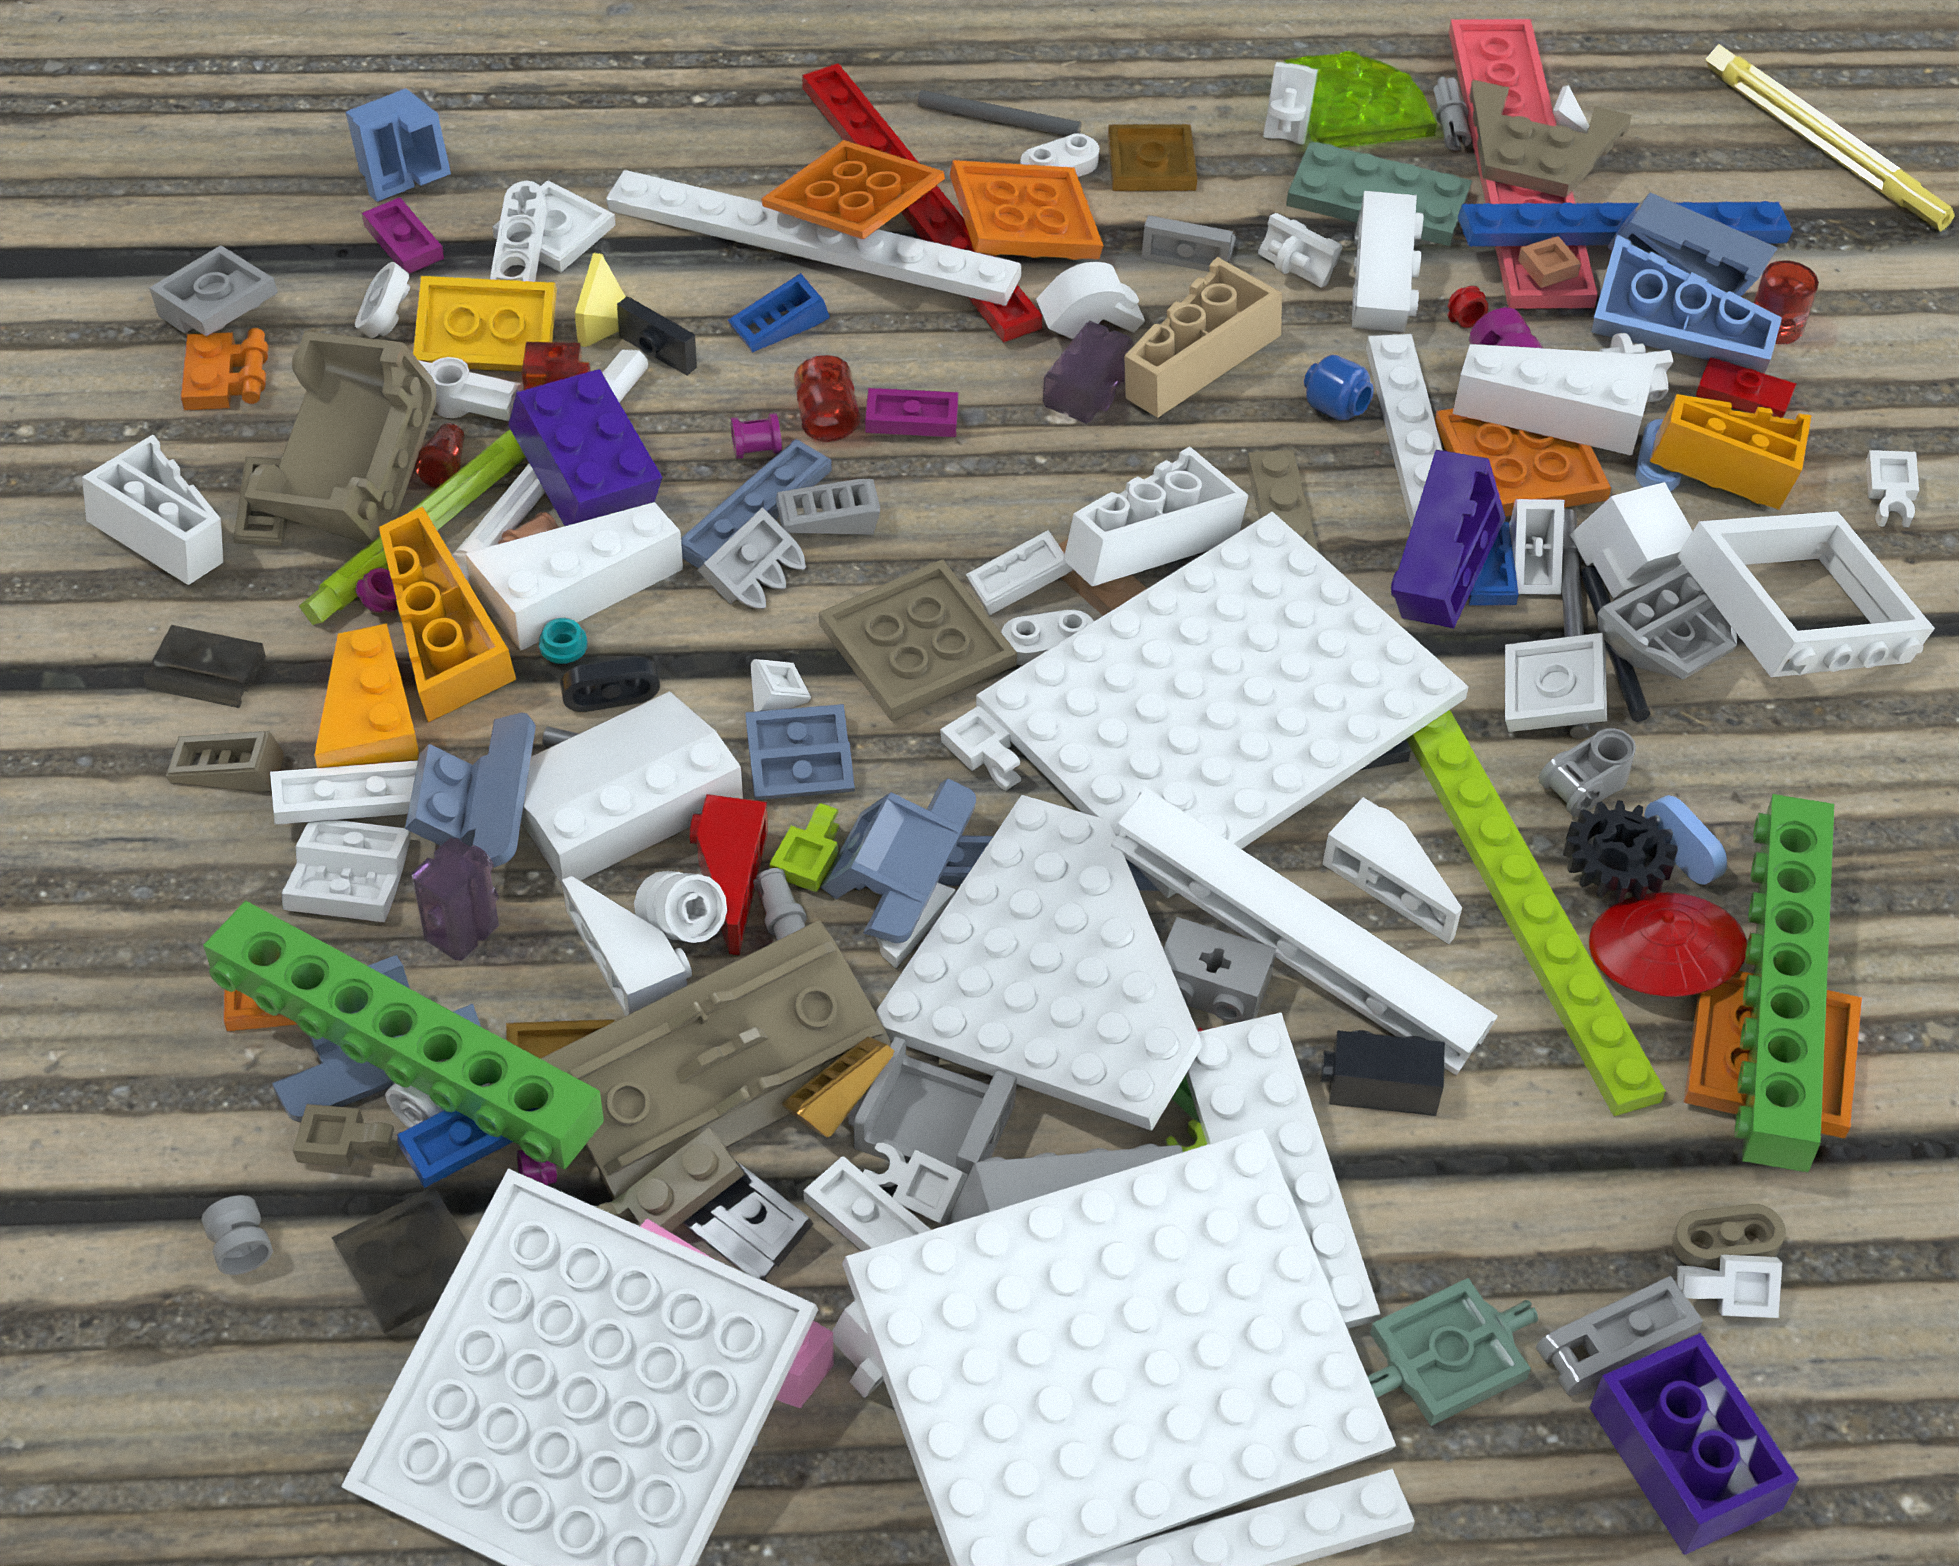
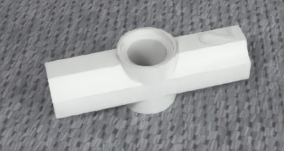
M455 357L440 358L433 363L419 361L435 382L437 398L434 411L438 415L445 418H458L471 412L505 421L510 420L516 392L522 391L520 383L469 372L467 364Z

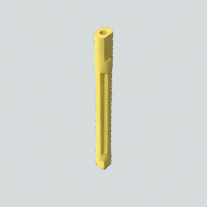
M1719 44L1705 59L1709 69L1721 76L1724 82L1899 206L1906 207L1940 232L1952 222L1955 215L1951 206L1923 188L1916 179L1740 56H1735Z

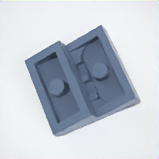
M844 704L745 712L754 800L855 791Z

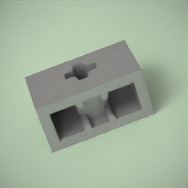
M1176 917L1163 950L1186 1005L1215 1014L1218 1018L1228 1022H1242L1256 1018L1272 977L1277 948Z

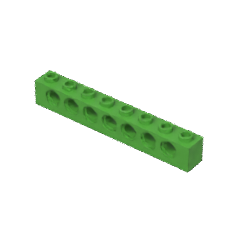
M1772 794L1767 813L1757 814L1753 831V843L1761 844V852H1755L1750 881L1759 883L1758 892L1752 893L1749 904L1748 923L1756 924V933H1750L1745 963L1754 965L1753 975H1747L1743 992V1006L1751 1007V1018L1745 1017L1740 1037V1049L1749 1050L1748 1061H1742L1737 1083V1092L1746 1094L1745 1106L1740 1105L1738 1108L1734 1136L1735 1138L1743 1139L1742 1161L1809 1173L1821 1140L1834 804Z
M246 900L203 945L210 966V976L223 989L229 992L238 990L251 997L268 1014L278 1015L280 1013L296 1022L300 1029L314 1039H321L323 1037L340 1046L342 1051L352 1060L358 1063H365L367 1061L382 1069L399 1086L405 1088L413 1086L424 1092L441 1109L447 1112H454L456 1110L473 1119L477 1126L488 1135L493 1137L504 1136L520 1145L521 1149L529 1157L538 1162L549 1161L565 1170L604 1122L601 1096L598 1089ZM442 1059H448V1060L443 1061V1062H437V1061L442 1060ZM495 1083V1084L490 1085V1086L482 1087V1085H484V1084ZM531 1108H540L536 1111H526Z

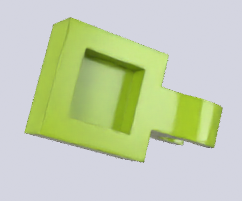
M819 803L805 830L791 825L772 858L769 868L782 869L786 875L787 882L817 893L838 854V844L836 841H833L839 830V824L834 822L839 813L838 809Z

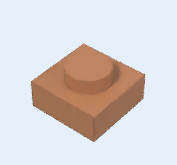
M1559 236L1521 247L1518 259L1540 288L1577 277L1581 262Z

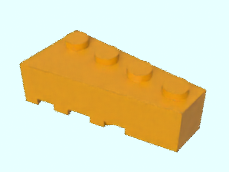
M423 506L379 526L415 681L428 723L517 680L507 646Z

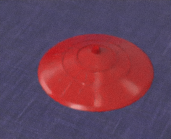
M1672 892L1647 893L1644 900L1638 901L1633 896L1624 899L1623 902L1612 905L1597 918L1589 934L1591 956L1605 975L1631 990L1656 996L1694 995L1722 985L1739 971L1745 961L1747 939L1742 927L1726 910L1708 900Z

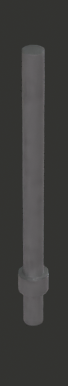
M1571 509L1564 510L1562 600L1565 637L1584 635L1580 562H1582L1583 558L1570 537V534L1577 528V514ZM1589 723L1569 725L1570 735L1573 738L1582 739L1590 734Z

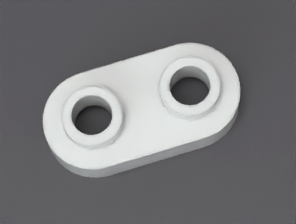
M1072 134L1028 149L1022 154L1020 164L1074 167L1077 176L1080 177L1091 173L1097 168L1099 145L1094 139L1084 134Z
M395 262L388 263L378 272L368 287L356 318L355 327L369 338H374L379 334L382 337L386 336L395 327L399 319V315L396 314L399 303L403 301L410 290V285L407 284L409 273Z
M1063 610L1011 619L1003 626L1001 633L1016 650L1017 664L1025 665L1090 625L1094 620L1088 614L1079 610Z

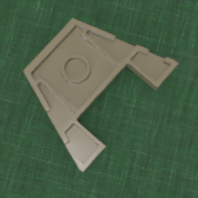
M1473 80L1471 84L1469 99L1470 103H1473L1472 117L1478 132L1477 147L1483 179L1557 196L1567 197L1593 169L1594 162L1601 155L1605 156L1613 148L1614 141L1619 136L1623 137L1628 132L1632 117L1630 114L1595 107L1587 133L1577 132L1563 125L1551 126L1533 122L1523 116L1511 117L1502 115L1509 87Z

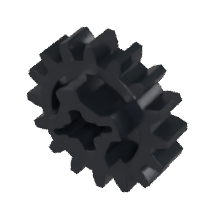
M1617 800L1614 810H1609L1602 801L1597 802L1594 814L1583 809L1580 811L1578 821H1572L1569 826L1563 850V856L1570 858L1567 870L1569 873L1582 872L1579 885L1582 888L1592 883L1597 885V896L1600 898L1606 895L1607 891L1615 892L1618 902H1623L1626 893L1631 892L1638 901L1644 900L1647 889L1659 893L1664 880H1670L1678 851V846L1670 844L1673 836L1672 830H1659L1658 826L1661 817L1659 815L1648 819L1643 817V806L1637 805L1631 812L1625 810V805L1620 800ZM1595 836L1593 843L1588 844V841ZM1652 857V862L1645 867L1647 859Z

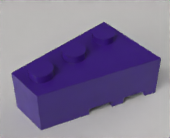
M1435 450L1403 556L1391 583V595L1395 598L1401 618L1455 628L1506 518L1489 458Z

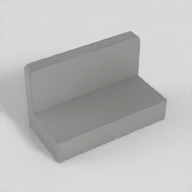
M1148 215L1144 226L1141 259L1209 272V265L1216 257L1228 263L1230 262L1236 236L1233 235V231Z

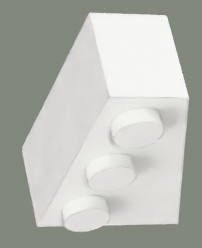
M151 435L82 477L86 521L187 585L223 563L221 518L194 485L189 486L180 475V467L173 459L168 460L160 450V442L154 435Z

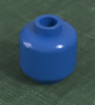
M1329 355L1319 363H1314L1310 366L1304 378V387L1307 388L1306 397L1309 405L1313 409L1337 420L1346 421L1355 415H1361L1367 409L1373 397L1374 386L1370 382V375L1367 369L1341 356Z

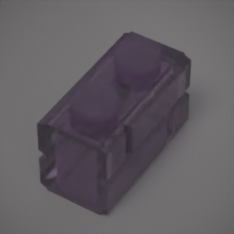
M1092 321L1086 323L1044 376L1043 403L1045 407L1061 414L1067 412L1069 417L1085 424L1090 422L1099 410L1107 411L1115 397L1116 387L1120 382L1125 384V355L1134 346L1132 338L1115 330L1111 333L1107 327Z
M449 838L434 852V859L427 858L412 872V879L424 939L453 960L462 961L478 946L477 940L484 941L499 927L495 903L499 899V895L492 885L490 871L494 868V864L489 855L478 846L472 845L469 847L458 838Z

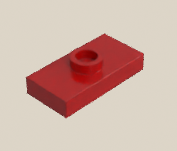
M1710 357L1695 396L1730 402L1732 408L1747 413H1755L1758 407L1772 409L1773 417L1784 418L1797 383Z

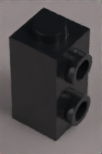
M1337 1030L1333 1051H1323L1320 1081L1330 1083L1329 1104L1436 1116L1444 1088L1445 1042L1431 1041L1419 1036L1404 1038L1377 1035L1365 1030H1355L1352 1032Z

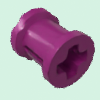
M769 413L766 419L741 422L738 417L731 418V437L736 459H742L745 453L772 450L774 454H779L782 451L777 413Z

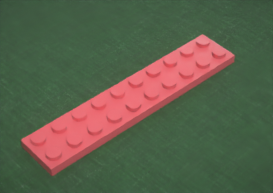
M1451 19L1449 36L1463 101L1467 104L1469 111L1467 120L1485 203H1575L1573 191L1567 197L1483 179L1477 147L1478 132L1477 127L1473 123V103H1470L1469 99L1473 80L1509 87L1502 115L1511 117L1523 116L1533 122L1557 126L1531 19ZM1586 245L1567 246L1581 262L1577 277L1542 288L1518 261L1521 247L1524 246H1495L1508 308H1595L1598 294Z

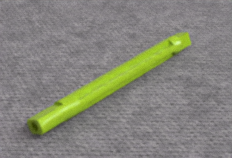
M509 429L409 512L423 506L438 531L526 458L512 431ZM381 535L319 585V589L298 606L312 625L324 622L337 610L341 611L358 597L356 584L359 580H363L365 574L376 568L389 570Z

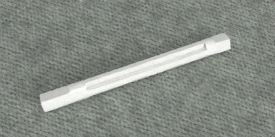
M621 350L603 372L619 403L648 368V361L639 350ZM530 464L526 466L469 537L453 553L452 556L469 585L465 553L498 545V542L502 539L503 532L508 529L515 530L545 493Z

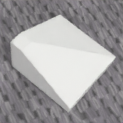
M1569 85L1563 86L1553 109V115L1557 124L1567 126L1573 131L1587 133L1589 124Z
M760 659L752 661L751 677L755 712L790 709L809 702L811 696L794 663Z

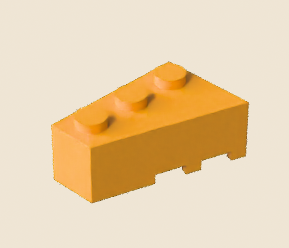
M1676 394L1656 433L1650 462L1662 466L1668 471L1678 472L1705 482L1713 488H1721L1748 498L1756 504H1764L1780 510L1802 471L1812 415L1798 413L1795 420L1773 417L1772 409L1758 407L1755 413L1731 410L1732 405L1730 402Z
M387 623L338 633L314 754L317 768L418 761L419 751L415 730Z

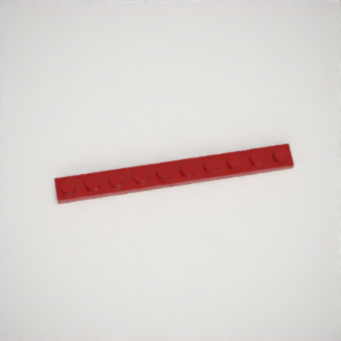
M839 63L802 75V89L843 140L919 163ZM938 185L901 211V214L922 240L975 252L963 216ZM1018 284L1006 306L968 297L1003 343L1042 329L1043 315Z

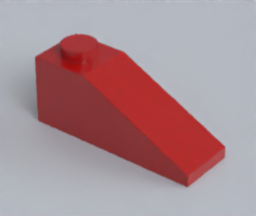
M706 794L702 814H693L689 839L691 844H697L698 862L702 875L710 877L720 885L726 897L727 912L724 924L721 926V931L729 954L740 955L755 892L753 880L757 879L756 876L759 874L768 836L767 802Z

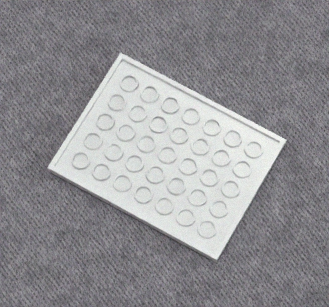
M1271 512L976 695V707L980 705L1010 733V741L1082 813L1109 820L1116 837L1120 831L1116 828L1117 823L1138 798L1139 791L1144 786L1242 849L1465 700L1468 686L1275 513ZM1136 866L1167 899L1177 893Z
M1263 1128L846 1256L842 1262L951 1566H1065L1386 1453L1396 1446Z

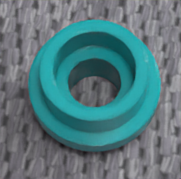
M557 618L548 622L543 628L538 642L542 656L551 662L560 664L578 660L584 655L588 646L585 631L576 621L569 618Z

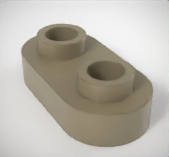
M1760 1204L1695 1210L1686 1213L1679 1220L1672 1237V1247L1676 1256L1688 1266L1717 1269L1720 1268L1721 1255L1775 1257L1785 1239L1786 1229L1783 1220L1774 1210ZM1745 1235H1753L1757 1237L1761 1243H1753L1749 1241ZM1693 1241L1701 1242V1243H1703L1708 1249H1703V1248L1697 1247V1246L1694 1245L1692 1242H1693Z

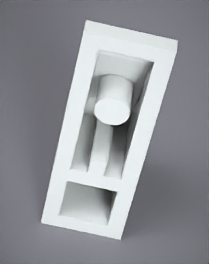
M1363 797L1328 834L1322 865L1447 944H1450L1455 938L1462 910L1461 905L1407 825L1396 818L1389 810L1378 807Z
M570 876L562 880L566 912L625 1016L687 986L686 979L692 977L689 961L681 948L673 950L663 931L574 877Z

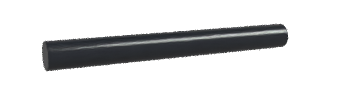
M1587 566L1580 574L1598 623V612L1603 606L1611 602L1596 567ZM1605 641V646L1631 719L1635 722L1647 719L1650 716V711L1634 667L1627 660L1616 655L1611 645Z

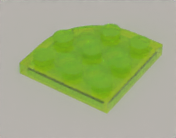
M1353 51L1284 59L1285 64H1298L1318 70L1307 129L1313 142L1345 148L1433 137L1436 135L1438 123L1423 92L1409 74L1401 72L1384 62L1360 56Z

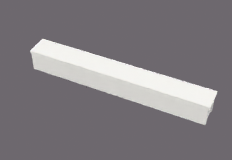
M1143 786L1139 791L1138 798L1117 823L1116 828L1120 831L1119 835L1111 843V847L1122 851L1125 859L1247 939L1277 948L1276 958L1395 1036L1404 1038L1419 1036L1431 1041L1445 1042L1444 1068L1451 1073L1458 1074L1478 1043L1482 1044L1498 1017Z

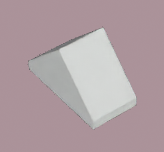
M1515 499L1509 528L1519 594H1561L1564 500Z

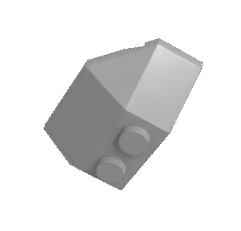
M1684 565L1603 606L1597 614L1598 633L1603 634L1604 640L1611 645L1616 655L1627 660L1633 667L1683 680L1731 653L1737 646V633Z

